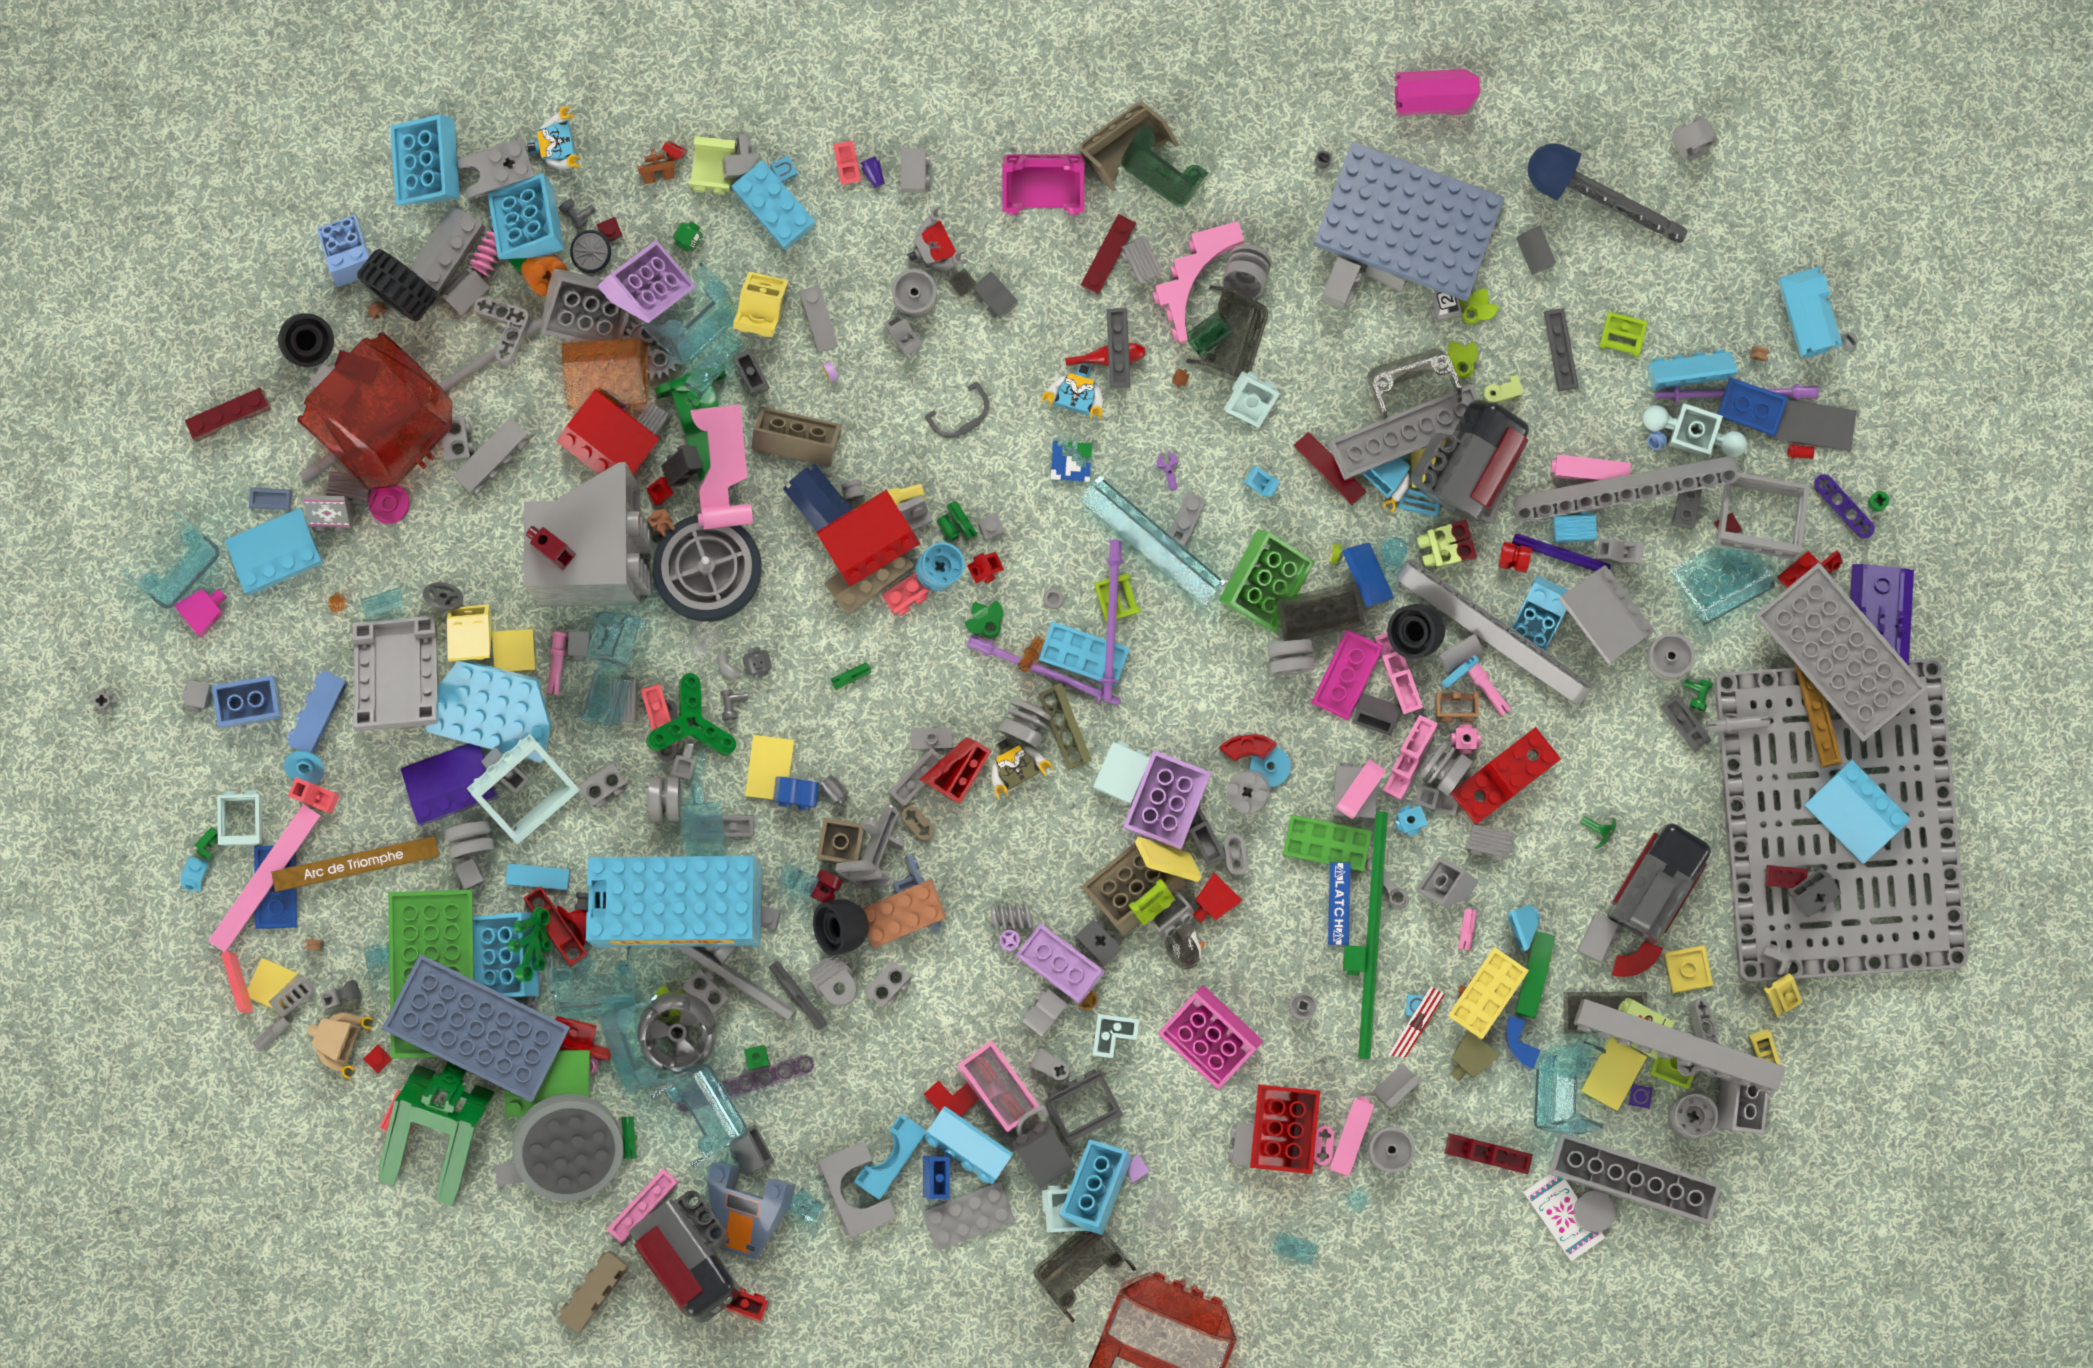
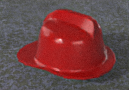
M558 905V912L580 944L584 946L586 944L587 912L582 909L568 912L565 908Z

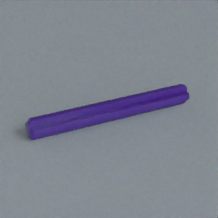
M1518 533L1514 535L1512 543H1515L1516 546L1532 547V551L1592 571H1597L1605 565L1609 570L1611 569V564Z

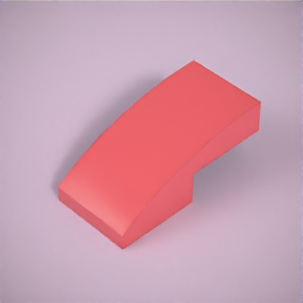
M848 141L833 144L841 185L861 181L854 142Z

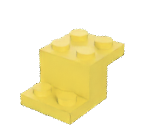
M749 272L741 289L739 307L733 329H738L741 332L756 333L763 337H773L781 317L783 298L789 280Z

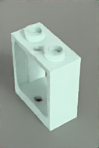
M255 790L244 791V794L236 795V791H223V795H217L218 845H263L262 795L256 794ZM255 801V835L226 836V802Z

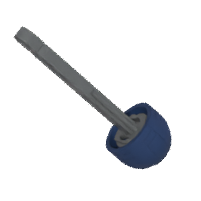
M1550 143L1539 147L1530 157L1527 169L1528 177L1533 186L1544 195L1557 201L1566 187H1569L1646 228L1663 234L1662 236L1674 242H1684L1688 231L1682 225L1670 221L1661 214L1576 171L1581 158L1580 152L1562 144Z

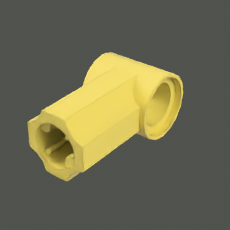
M922 484L903 489L894 488L887 490L896 505H900L919 495H922L924 501H926Z

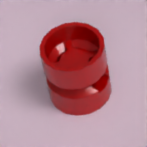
M1504 541L1498 567L1508 570L1513 567L1515 571L1526 574L1531 559L1532 547L1521 545L1518 548L1515 543Z

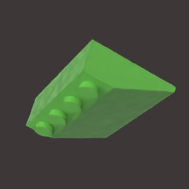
M1257 529L1218 601L1276 633L1315 561L1270 532Z
M559 1050L533 1103L505 1090V1117H523L538 1102L559 1094H580L591 1098L590 1050Z

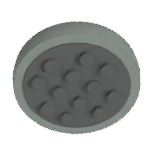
M559 1094L538 1102L521 1118L513 1137V1160L521 1179L537 1194L556 1201L580 1200L599 1192L613 1179L622 1161L623 1137L619 1124L613 1114L603 1104L593 1098L580 1094Z

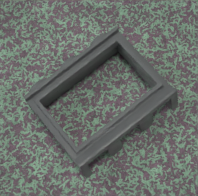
M1093 1069L1084 1074L1085 1079L1079 1082L1077 1079H1074L1065 1084L1066 1089L1059 1091L1057 1088L1047 1094L1049 1098L1045 1099L1068 1144L1123 1116L1101 1071L1096 1072ZM1100 1080L1114 1110L1068 1133L1053 1103Z

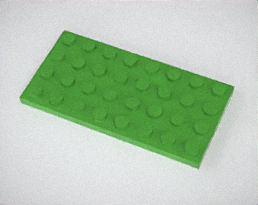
M472 890L388 892L390 1011L420 954L474 980ZM390 1034L391 1059L437 1057Z

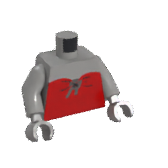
M936 207L932 209L931 215L922 222L915 233L914 244L917 249L907 253L911 264L923 260L927 268L948 271L958 266V264H966L968 260H961V255L965 254V252H956L941 220L938 221V219L944 218L946 213H942L939 216L938 210L941 207Z

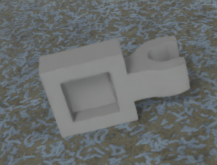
M686 742L683 755L676 754L671 772L672 775L691 780L696 760L691 759L695 744Z

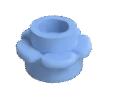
M1653 431L1649 434L1647 442L1652 449L1659 450L1666 446L1667 439L1662 432Z

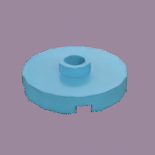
M1275 747L1264 760L1253 756L1250 761V770L1263 773L1268 778L1271 787L1282 784L1290 774L1291 763L1289 757L1278 747ZM1268 763L1274 764L1273 770L1267 769Z

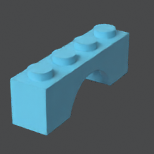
M900 1113L889 1129L894 1142L890 1156L877 1165L865 1164L854 1180L858 1186L879 1200L887 1193L889 1185L898 1177L901 1168L911 1158L914 1149L923 1141L927 1130L902 1113Z

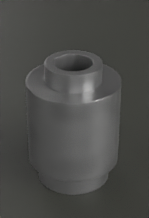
M829 775L819 784L821 792L833 805L838 803L840 806L849 798L847 796L849 791L837 777L834 778L832 775Z

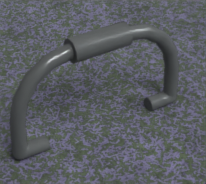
M974 382L967 388L969 391L976 388L981 394L984 401L982 414L962 426L959 431L947 433L940 430L931 417L937 414L933 410L925 416V419L938 435L954 438L962 434L965 435L980 425V422L986 417L989 410V400L978 382Z

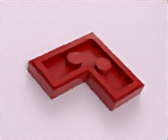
M938 1080L924 1093V1096L939 1112L945 1106L960 1117L979 1100L968 1083L952 1096Z

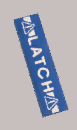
M1330 862L1328 945H1349L1351 862Z

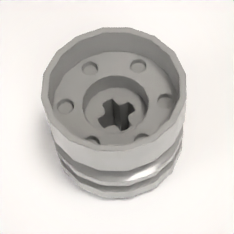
M1242 244L1232 249L1222 279L1223 286L1229 293L1243 299L1259 297L1263 293L1271 268V257L1265 250L1254 245Z
M1013 699L1011 704L1018 708V710L1008 708L1007 712L1014 716V719L1004 718L998 731L1012 739L1017 737L1022 740V744L1037 749L1043 736L1036 731V728H1047V725L1041 722L1040 719L1050 722L1052 716L1033 703Z
M1444 741L1430 754L1423 764L1419 776L1424 778L1428 772H1431L1432 776L1428 782L1431 783L1438 777L1440 782L1437 789L1448 796L1473 761L1463 754L1453 759L1452 756L1455 748L1452 747L1448 754H1446L1444 750L1448 743Z
M1691 1094L1679 1098L1672 1104L1668 1114L1670 1128L1676 1135L1683 1139L1692 1140L1706 1136L1714 1130L1718 1123V1111L1710 1098L1702 1094ZM1693 1113L1695 1120L1689 1122L1690 1118L1687 1115Z

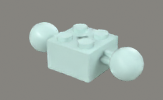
M1685 403L1680 407L1677 419L1670 417L1667 410L1659 405L1648 407L1643 414V423L1649 430L1660 431L1664 428L1673 430L1668 446L1706 459L1711 454L1714 444L1721 446L1723 453L1729 457H1739L1747 448V440L1740 432L1731 431L1725 435L1718 433L1723 416ZM1694 427H1696L1697 432H1699L1697 433V435L1693 434V432L1691 431Z

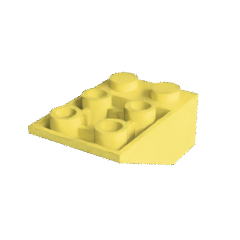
M489 604L459 607L448 611V661L457 662L490 658L492 619Z

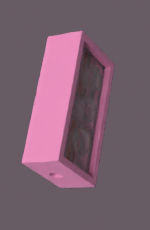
M993 1041L987 1043L956 1066L1004 1134L1016 1127L1018 1121L1025 1113L1040 1107Z

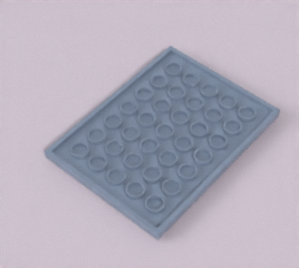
M1351 142L1313 246L1467 302L1505 197Z

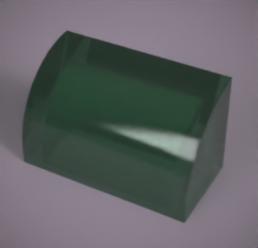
M1217 310L1187 332L1188 343L1201 357L1233 334V331L1221 311Z

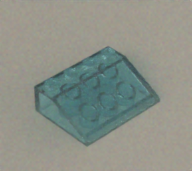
M1716 545L1670 570L1693 612L1703 626L1775 588L1773 574L1758 553Z

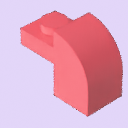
M295 777L288 797L332 814L340 795Z

